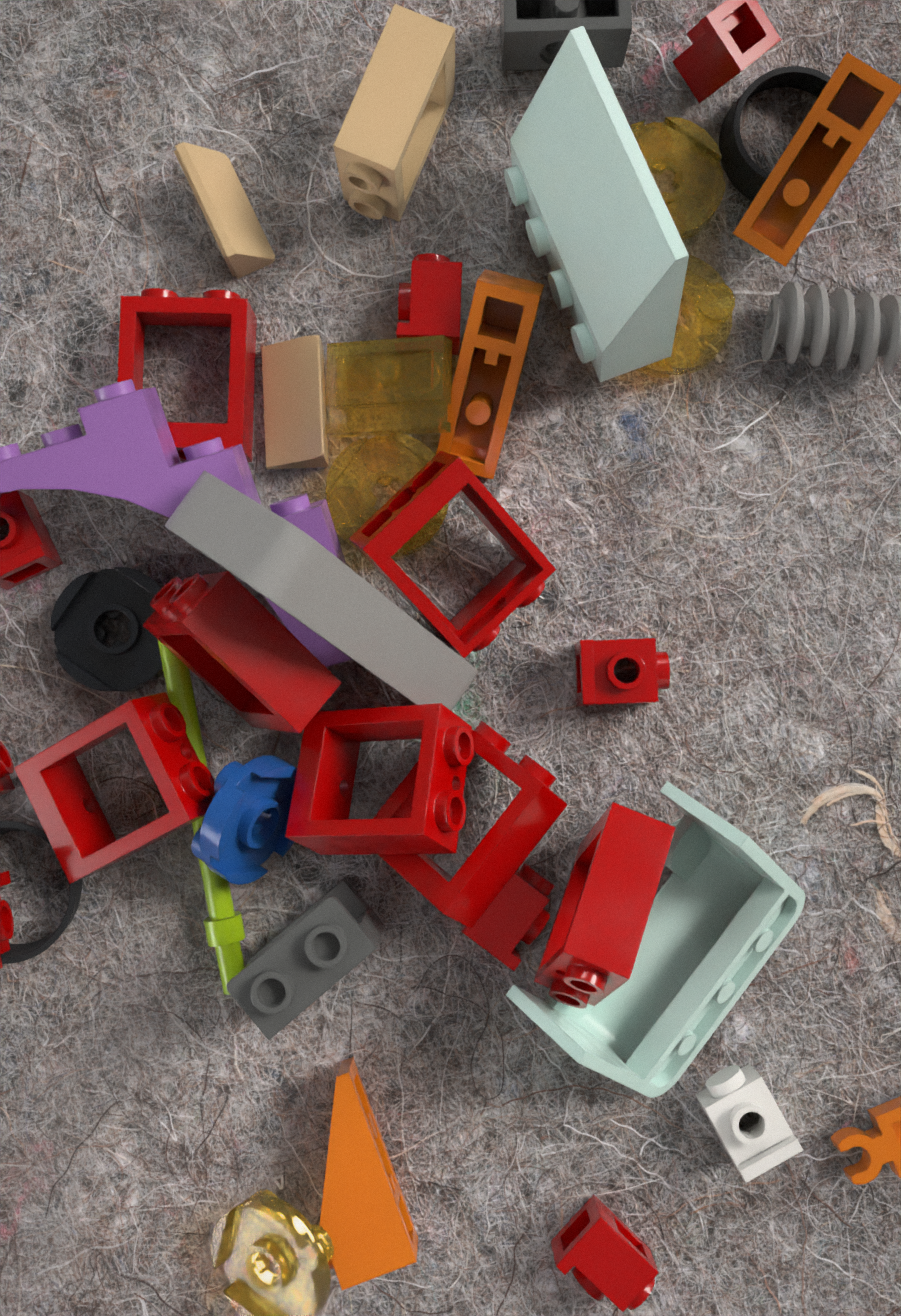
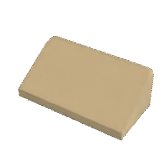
M186 142L175 145L176 150L174 153L232 276H236L239 279L272 264L275 261V254L230 159L219 151Z
M320 335L303 336L261 347L267 470L328 467L324 349Z

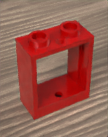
M160 288L142 290L141 296H121L117 382L132 379L136 391L143 389L145 325L231 327L227 423H167L180 461L186 460L183 448L221 437L224 449L242 444L247 462H252L257 318L248 298H241L239 294L227 290H209L203 293V297H179L173 291Z
M439 451L349 538L354 546L436 634L464 659L472 651L477 652L488 646L497 637L500 631V624L516 608H523L536 600L545 588L544 581L556 570L459 456L444 451ZM458 494L514 559L449 621L391 557Z
M228 571L206 575L196 573L191 577L185 578L183 581L179 577H175L163 586L150 602V606L155 612L147 619L143 626L251 727L300 734L342 683Z
M166 692L129 700L14 767L70 884L106 869L204 817L215 796L213 776L209 769L200 762L186 734L184 717L179 709L170 702ZM129 728L169 813L116 840L76 757Z
M442 703L317 712L304 728L285 837L320 855L456 854L458 834L466 818V805L463 794L467 766L471 763L474 754V741L471 734L472 726ZM421 739L411 817L349 819L360 743Z
M483 721L478 724L475 730H471L474 741L473 758L478 754L518 785L521 790L460 869L452 877L426 854H378L439 911L471 929L568 805L549 789L557 779L555 776L526 754L518 764L504 753L512 744ZM418 762L373 819L411 817Z
M612 802L581 841L534 982L550 988L548 994L551 998L575 1008H586L587 1004L595 1006L630 979L676 827Z

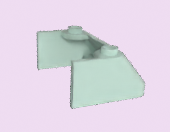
M668 781L659 792L677 807L684 816L671 824L676 829L665 866L673 873L654 898L630 979L597 1005L587 1004L586 1008H575L562 1004L551 998L549 994L545 1000H542L516 985H513L506 994L516 1006L577 1063L650 1098L664 1094L679 1080L796 923L805 903L804 891L749 836Z

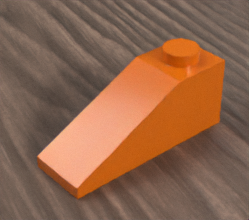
M846 52L732 234L786 267L901 93V85Z
M484 269L476 282L436 454L439 451H444L459 456L474 475L493 479L545 284Z
M354 1057L341 1061L336 1076L319 1224L320 1229L314 1233L316 1249L322 1266L326 1271L334 1268L342 1290L416 1263L418 1250V1235Z

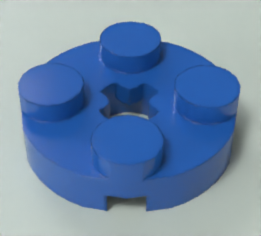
M271 755L254 758L245 765L234 761L224 766L215 779V796L207 809L202 826L193 837L191 850L194 856L205 862L211 871L232 884H248L265 875L268 870L260 865L273 852L283 857L294 843V841L286 838L285 834L297 768Z

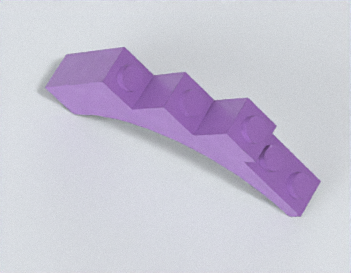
M132 379L93 390L98 403L78 408L87 435L83 436L80 425L76 424L40 435L45 448L22 455L18 443L0 447V493L20 489H73L127 500L170 518L205 470L261 504L242 444L224 449L221 437H217L183 448L186 460L181 462L156 388H145L136 391ZM307 493L270 504L272 512L298 527L346 564L326 499L310 503ZM267 599L286 628L325 667L352 660Z

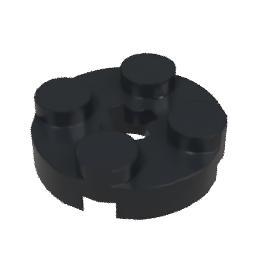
M113 567L114 569H103L96 573L91 571L73 580L63 590L52 611L51 631H55L54 642L58 650L55 651L59 664L74 680L99 691L135 692L143 686L153 683L164 672L158 640L143 624L155 612L150 606V602L163 586L144 573L128 567ZM125 614L130 620L127 629L131 632V635L126 643L117 641L112 647H109L104 642L108 632L102 627V623L107 617L118 620Z

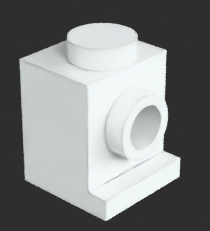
M750 1064L741 1069L737 1065L729 1066L716 1072L706 1081L705 1085L707 1088L695 1094L731 1161L746 1183L803 1151L764 1080ZM748 1112L759 1114V1118L739 1128V1121L744 1114Z

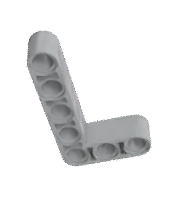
M205 470L164 525L168 530L269 599L415 705L442 703L452 711L479 673L473 666L312 537Z

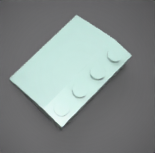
M580 26L570 30L513 133L510 139L512 167L504 169V177L513 204L515 206L524 204L530 217L529 220H526V230L536 257L546 255L552 272L548 273V282L554 301L559 310L568 307L575 322V325L571 327V337L576 353L583 364L592 362L599 381L603 382L671 357L689 254L584 26Z

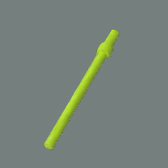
M158 640L168 698L183 715L186 723V734L200 762L208 768L190 670ZM204 817L192 823L194 835L202 826ZM199 859L209 917L203 920L207 943L209 947H215L223 993L231 995L227 990V983L245 968L240 941L246 938L242 914L240 911H234L229 882L211 871L205 862Z

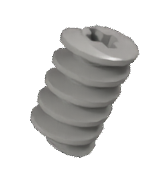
M788 281L782 287L778 295L775 294L769 304L762 336V359L769 361L777 345L785 344L786 362L794 364L802 348L808 347L811 366L819 367L827 351L830 350L834 351L835 368L837 370L843 371L852 354H858L859 370L861 373L868 374L876 358L883 357L884 372L888 376L893 371L901 353V297L888 294L879 302L875 293L863 291L854 300L849 289L837 288L828 298L825 286L814 284L806 291L803 297L800 283Z

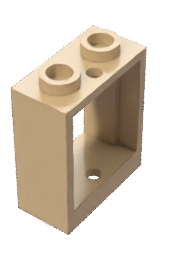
M397 4L393 6L333 147L343 198L348 201L349 206L359 214L371 219L379 220L382 216H386L400 222L455 93V28Z

